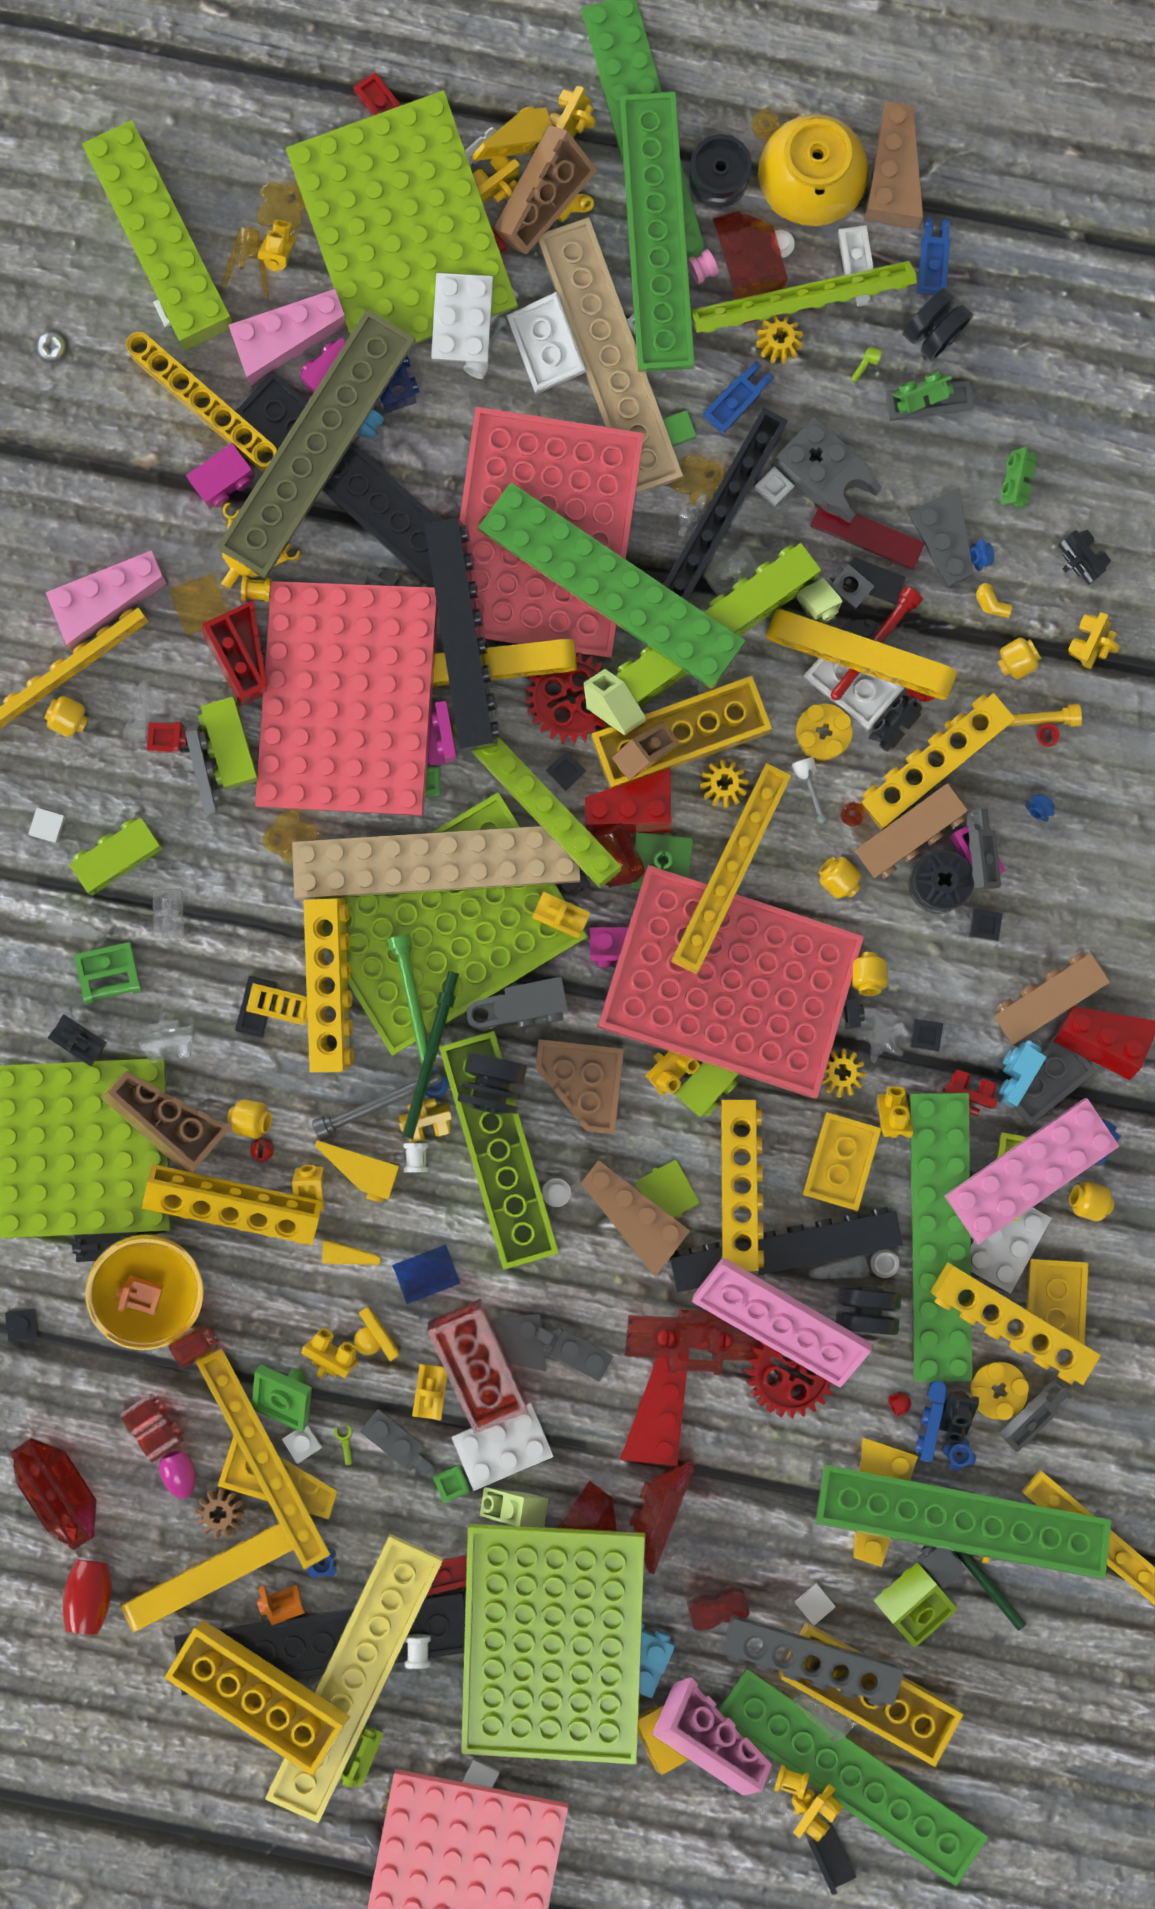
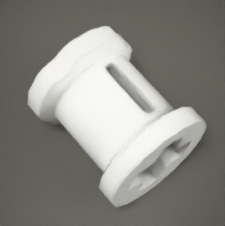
M429 1143L403 1144V1148L406 1149V1167L403 1168V1172H429V1167H426V1149L429 1148Z
M407 1635L405 1642L408 1643V1660L405 1661L406 1668L422 1669L431 1667V1661L428 1660L430 1635Z

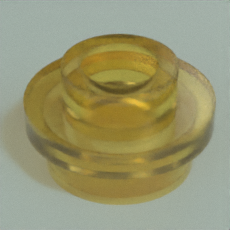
M767 110L756 113L751 123L753 133L759 138L769 139L779 128L778 117L773 112ZM767 120L770 122V126L763 127L760 122Z

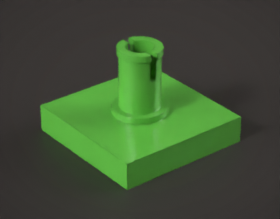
M636 832L631 890L640 891L648 865L689 878L693 838Z
M260 1364L254 1375L253 1409L303 1432L308 1425L312 1387L304 1384L306 1381L305 1373L300 1369L292 1368L286 1376Z

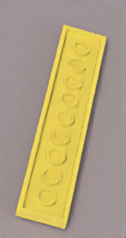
M389 1534L315 1691V1694L349 1715L350 1718L313 1776L286 1758H283L266 1794V1800L319 1823L443 1561L442 1557Z

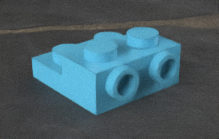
M1027 1040L1026 1043L1022 1042L1014 1050L1010 1049L1003 1060V1064L1006 1066L1002 1072L1012 1078L1010 1080L1006 1079L998 1091V1094L1001 1095L998 1100L999 1103L1007 1108L1018 1106L1046 1059V1056L1040 1053L1042 1051L1041 1047Z
M642 1624L639 1693L652 1699L675 1644L673 1641H670V1635L659 1630H655L654 1633L643 1629L645 1625Z

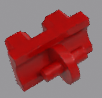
M955 1070L950 1082L944 1084L942 1092L969 1093V1114L976 1117L980 1113V1108L971 1106L972 1103L989 1109L995 1108L997 1100L994 1099L996 1083L981 1079L977 1091L973 1092L967 1089L971 1075Z

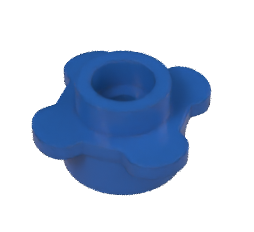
M980 539L978 544L972 545L970 551L971 560L975 564L977 571H981L983 566L986 567L993 564L994 549L990 543Z
M1036 794V796L1030 798L1031 802L1027 801L1025 803L1029 813L1038 820L1047 822L1049 816H1053L1055 813L1053 810L1055 805L1046 795Z
M964 1438L963 1443L946 1444L943 1447L942 1452L948 1457L950 1461L949 1467L953 1471H959L961 1467H965L968 1464L972 1465L976 1461V1455L969 1448V1440ZM957 1452H962V1456L958 1457Z
M327 1548L330 1556L323 1559L325 1561L324 1565H320L318 1562L308 1569V1574L311 1577L316 1578L317 1576L324 1575L332 1577L336 1574L337 1568L334 1566L336 1551L333 1548Z

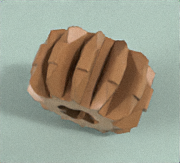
M220 1488L217 1497L211 1489L207 1492L209 1500L205 1497H201L198 1500L204 1508L199 1507L195 1509V1514L203 1515V1518H200L196 1524L197 1526H201L204 1523L208 1525L203 1531L205 1535L214 1529V1538L218 1539L221 1536L222 1530L229 1537L232 1535L231 1527L239 1529L241 1526L240 1522L235 1518L240 1519L245 1516L244 1512L236 1511L237 1508L243 1505L242 1500L235 1503L231 1501L236 1495L234 1491L228 1497H225V1488ZM219 1506L224 1508L222 1512L226 1511V1515L221 1520L216 1518L218 1514H213V1511Z

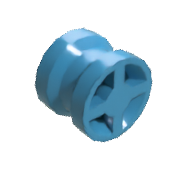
M372 410L358 433L373 440L376 436L375 430L378 425H382L384 417Z

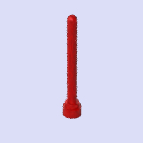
M905 586L898 595L897 607L872 640L883 643L906 612L916 609L923 601L921 595L914 589ZM849 668L831 692V698L835 701L840 700L861 672Z

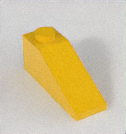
M529 106L520 110L515 117L481 144L472 155L473 160L478 161L534 153L548 126H552L546 107L535 109L533 106Z
M316 1140L315 1147L360 1191L366 1192L367 1199L382 1203L383 1198L388 1200L391 1198L401 1166Z

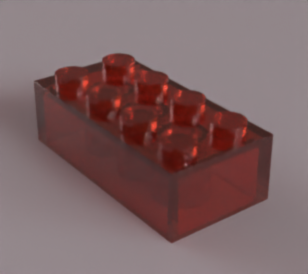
M482 1299L428 1321L427 1332L474 1434L528 1412L526 1396Z

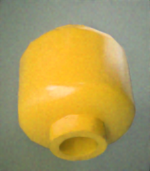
M1020 637L1000 649L1001 660L997 663L1005 676L1011 674L1014 679L1019 680L1037 670L1039 667L1038 660L1042 658L1031 639L1026 641Z
M60 696L57 700L53 698L44 716V719L47 720V727L50 730L67 738L74 736L76 731L82 733L89 718L84 716L85 706L66 696Z
M831 857L819 870L820 884L836 899L845 896L850 898L861 887L859 884L861 872L845 857Z
M875 952L861 953L860 957L853 962L852 987L863 996L879 995L881 990L888 986L887 961L878 957Z
M242 1099L236 1103L235 1107L229 1109L227 1121L231 1124L234 1134L258 1139L263 1134L269 1132L272 1125V1113L263 1102Z
M1083 1181L1079 1185H1075L1071 1190L1069 1204L1074 1214L1079 1217L1097 1222L1111 1214L1114 1209L1112 1193L1105 1185L1092 1181Z

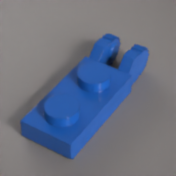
M926 217L924 233L921 239L917 294L935 295L943 287L946 288L951 241L949 238L950 219H943L940 227L941 237H931L933 218Z
M755 361L743 375L740 374L702 415L722 435L758 399L761 392L774 379V376L769 372L756 386L749 381L760 370L761 364L758 361Z
M940 1380L930 1383L927 1396L931 1400L930 1408H924L921 1424L926 1425L924 1436H918L915 1452L920 1453L919 1459L926 1462L933 1460L947 1387Z

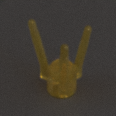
M251 227L238 228L237 239L233 240L232 252L221 284L222 288L227 287L238 253L240 254L238 266L240 270L244 268L246 256L255 255V251L258 255L263 241L259 240L260 232L257 229ZM258 259L263 294L265 298H269L266 267L264 261Z

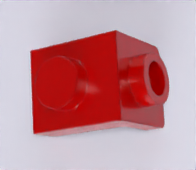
M149 722L147 751L182 754L183 747L188 745L184 725L181 722H175V724Z

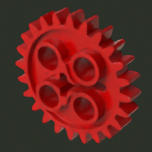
M579 653L576 658L577 670L545 674L540 675L539 678L530 676V681L535 684V687H526V692L532 694L533 697L526 698L525 701L526 704L534 705V707L527 710L528 715H537L532 721L533 725L543 724L540 729L541 734L548 730L551 731L550 740L560 735L561 744H564L566 738L571 737L572 744L575 745L577 737L581 736L582 740L586 743L588 733L597 732V727L606 729V725L600 717L594 713H585L581 709L582 704L586 702L585 695L577 697L575 704H571L570 701H564L554 707H547V704L551 702L566 700L567 693L572 692L573 696L585 693L584 686L577 687L573 684L572 680L578 674L585 675L589 680L600 673L602 663L597 664L595 667L592 666V656L584 662L582 661V653ZM551 683H556L561 687V692L556 696H551L545 691L546 687ZM559 710H566L571 715L570 719L563 723L558 722L554 716Z
M759 1341L761 1344L759 1348L751 1346L752 1351L756 1354L755 1357H746V1360L752 1363V1367L744 1369V1372L752 1375L751 1378L746 1380V1384L755 1386L750 1391V1394L753 1397L759 1396L757 1403L760 1406L767 1403L765 1410L769 1413L776 1409V1414L779 1417H783L786 1411L787 1415L792 1419L797 1410L801 1416L805 1417V1408L808 1407L813 1412H816L814 1403L818 1401L824 1405L825 1401L822 1395L833 1394L827 1388L828 1384L834 1385L830 1381L812 1371L806 1372L804 1366L788 1357L782 1358L780 1352ZM774 1357L789 1367L796 1369L803 1375L813 1380L812 1384H808L795 1375L788 1373L783 1368L772 1363L770 1359ZM777 1370V1379L768 1383L767 1375L769 1372ZM801 1384V1392L797 1396L792 1397L791 1390L793 1386Z

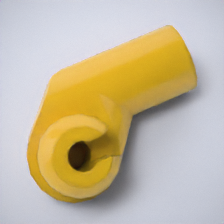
M981 584L976 592V598L982 610L987 614L1009 618L1012 605L998 602L991 584Z

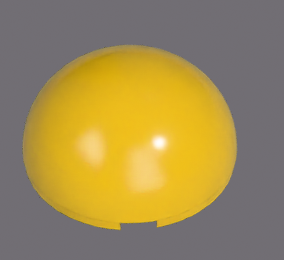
M136 1235L116 1242L98 1257L87 1279L85 1298L93 1323L106 1338L125 1348L151 1350L173 1343L174 1340L192 1327L202 1306L204 1288L199 1268L184 1248L160 1236ZM130 1275L164 1285L157 1311L154 1315L130 1307H126L123 1312L117 1311L120 1302L115 1300L118 1288L121 1283L126 1284Z

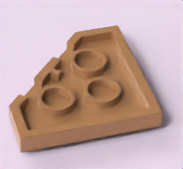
M539 1039L536 1069L585 1131L615 1134L624 1049Z

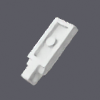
M867 226L839 229L838 237L844 274L848 275L874 269ZM870 296L856 297L857 306L868 305Z

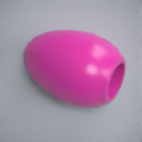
M175 1450L162 1456L159 1463V1472L168 1491L179 1499L191 1496L195 1488L196 1477L194 1464L189 1455L182 1450Z

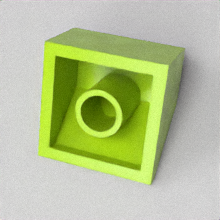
M918 1562L911 1568L906 1569L899 1579L890 1587L885 1588L874 1600L914 1648L958 1610Z

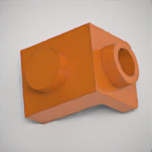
M130 1275L126 1284L121 1283L118 1288L115 1300L120 1302L117 1311L123 1312L126 1307H130L154 1315L157 1311L164 1285Z
M297 1584L270 1595L265 1585L259 1587L261 1597L257 1599L259 1611L262 1616L267 1615L272 1625L305 1613L301 1591Z

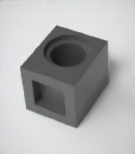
M850 565L845 569L840 566L829 578L833 582L831 587L854 609L858 607L875 587ZM847 577L854 578L858 583V588L853 593H847L842 589V581Z
M926 1545L920 1549L922 1554L917 1558L943 1589L966 1571L950 1550Z

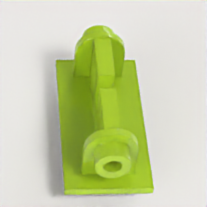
M368 1725L364 1726L340 1777L343 1780V1785L353 1788V1785L362 1788L384 1732Z

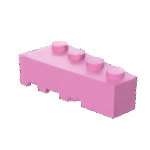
M336 289L232 323L229 325L251 387L259 382L260 378L272 371L275 372L282 364L293 357L294 359L312 345L319 344L347 325Z
M151 550L46 592L65 643L73 651L80 643L90 636L96 635L104 626L114 619L117 620L121 614L135 604L141 603L166 585L167 582L159 562Z
M692 1677L674 1682L652 1735L743 1796L761 1792L772 1764L747 1737L743 1738L735 1729L736 1725L729 1717L725 1718L715 1707L716 1703L697 1688L698 1684Z

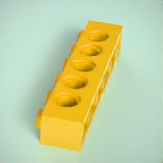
M994 693L988 698L985 694L971 704L974 709L965 716L961 712L949 722L952 728L943 734L941 730L928 740L930 746L923 752L919 748L916 749L905 759L908 762L906 766L901 770L896 766L883 777L886 780L883 785L877 788L874 784L861 795L864 800L860 805L881 830L1015 720V717ZM980 716L986 720L987 727L985 730L978 731L973 727L972 719L974 717ZM952 735H961L965 740V746L961 749L952 747L950 744V737ZM939 753L943 758V764L940 767L931 766L928 762L929 754ZM917 771L921 776L920 784H909L906 780V773ZM895 789L899 793V801L893 804L888 803L884 798L885 790Z
M345 898L304 900L310 1072H344L350 1070L351 1065L354 1063V1050L350 1048L353 1021L349 1019L352 993L348 990L351 964L347 962L350 935L346 933L349 907L345 904ZM326 920H329L333 925V931L330 935H327L323 930V924ZM327 949H330L334 954V960L331 964L327 963L324 958V953ZM328 977L333 979L335 983V989L332 993L325 987ZM329 1006L333 1007L336 1011L334 1021L329 1020L326 1015V1010ZM329 1035L334 1036L337 1040L335 1050L331 1049L327 1044Z
M721 1100L722 1258H726L757 1276L758 1268H764V1251L758 1250V1239H763V1222H758V1211H763V1193H757V1182L763 1181L762 1165H757V1154H762V1136H757L756 1126H762V1108H756V1100ZM739 1125H744L749 1129L750 1133L745 1137H739L733 1130ZM739 1153H744L750 1158V1162L746 1165H738L734 1161V1157ZM740 1181L746 1182L750 1186V1191L740 1194L734 1189V1185ZM739 1210H746L751 1218L749 1221L742 1223L735 1219L734 1214ZM741 1238L747 1239L751 1243V1248L747 1251H739L735 1247V1242Z
M152 1164L142 1209L175 1215L184 1219L207 1222L212 1225L230 1227L240 1231L253 1232L268 1237L290 1240L296 1243L313 1245L322 1201Z
M948 1262L930 1291L937 1297L934 1301L948 1311L951 1307L961 1311L959 1317L973 1326L976 1321L986 1326L983 1332L998 1341L1001 1336L1009 1340L1008 1347L1019 1354L1024 1355L1025 1351L1034 1355L1033 1362L1048 1370L1052 1366L1059 1370L1057 1376L1071 1385L1074 1381L1084 1385L1101 1357L1093 1349ZM969 1289L971 1292L969 1301L959 1303V1293L962 1290ZM989 1304H994V1315L990 1318H984L983 1309ZM1013 1319H1019V1329L1016 1332L1009 1333L1007 1329L1009 1322ZM1038 1334H1043V1344L1040 1347H1033V1338ZM1062 1349H1068V1358L1064 1362H1058V1352Z

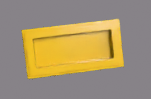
M368 1306L360 1311L359 1315L367 1327L361 1328L355 1334L354 1345L358 1348L357 1351L363 1355H373L382 1348L389 1361L398 1357L400 1350L372 1307Z

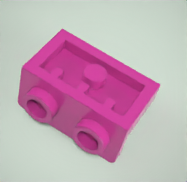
M446 701L436 702V708H431L428 762L430 766L457 762Z
M628 927L590 928V962H596L597 968L613 967V962L618 961Z

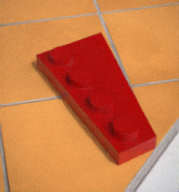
M659 1348L620 1460L677 1466L689 1349Z

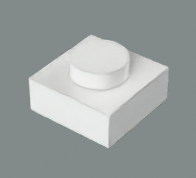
M309 1424L303 1432L295 1430L282 1439L297 1464L323 1447Z

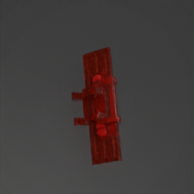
M677 1309L676 1317L628 1315L624 1355L630 1357L668 1358V1373L675 1374L676 1371L713 1372L714 1375H721L723 1360L747 1361L746 1357H755L756 1354L752 1351L751 1346L759 1348L761 1344L759 1340L707 1310ZM687 1348L708 1350L712 1353L713 1361L678 1359L680 1352H687Z

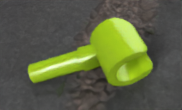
M869 347L860 366L850 379L856 383L867 368L868 363L877 366L882 351Z
M347 1424L348 1435L340 1437L339 1428L336 1426L334 1434L337 1439L341 1440L345 1465H351L353 1463L349 1439L353 1435V1430Z

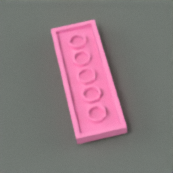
M1084 1098L951 1190L944 1197L974 1242L979 1245L1117 1149L1119 1145L1088 1098Z
M724 1257L695 1292L692 1299L693 1303L840 1388L872 1351V1343Z

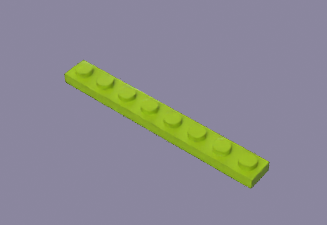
M905 261L691 310V318L697 333H709L717 328L740 326L744 322L752 320H767L774 315L783 313L793 314L805 308H820L827 303L836 301L847 302L858 296H873L889 289H904L908 285L917 283L916 272L910 262Z
M456 724L451 727L452 732L458 737ZM500 738L497 739V747L471 751L599 888L622 871L621 865Z

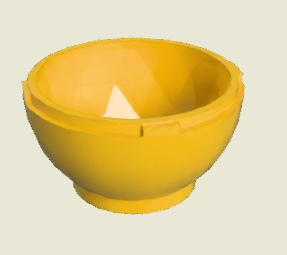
M809 114L799 116L784 123L772 134L765 144L759 160L758 178L766 201L771 206V209L781 218L801 225L821 226L844 218L857 207L868 183L869 164L866 151L859 137L848 125L839 119L827 115ZM818 152L822 155V159H814L812 154ZM815 189H824L825 193L823 195H817L815 193Z

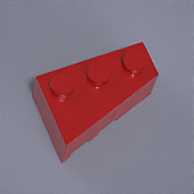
M254 600L202 623V634L239 706L241 707L262 697L266 693L267 684Z
M670 768L585 797V826L590 834L672 832Z
M1073 1006L1062 1019L1053 1042L1131 1080L1141 1070L1155 1037V1020Z

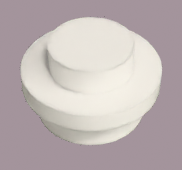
M776 230L769 235L766 247L773 257L785 258L792 253L795 243L789 232Z
M554 1178L546 1182L542 1195L547 1204L553 1207H560L569 1201L571 1189L563 1179Z
M878 1250L873 1254L870 1266L877 1276L889 1278L898 1271L899 1259L891 1250Z

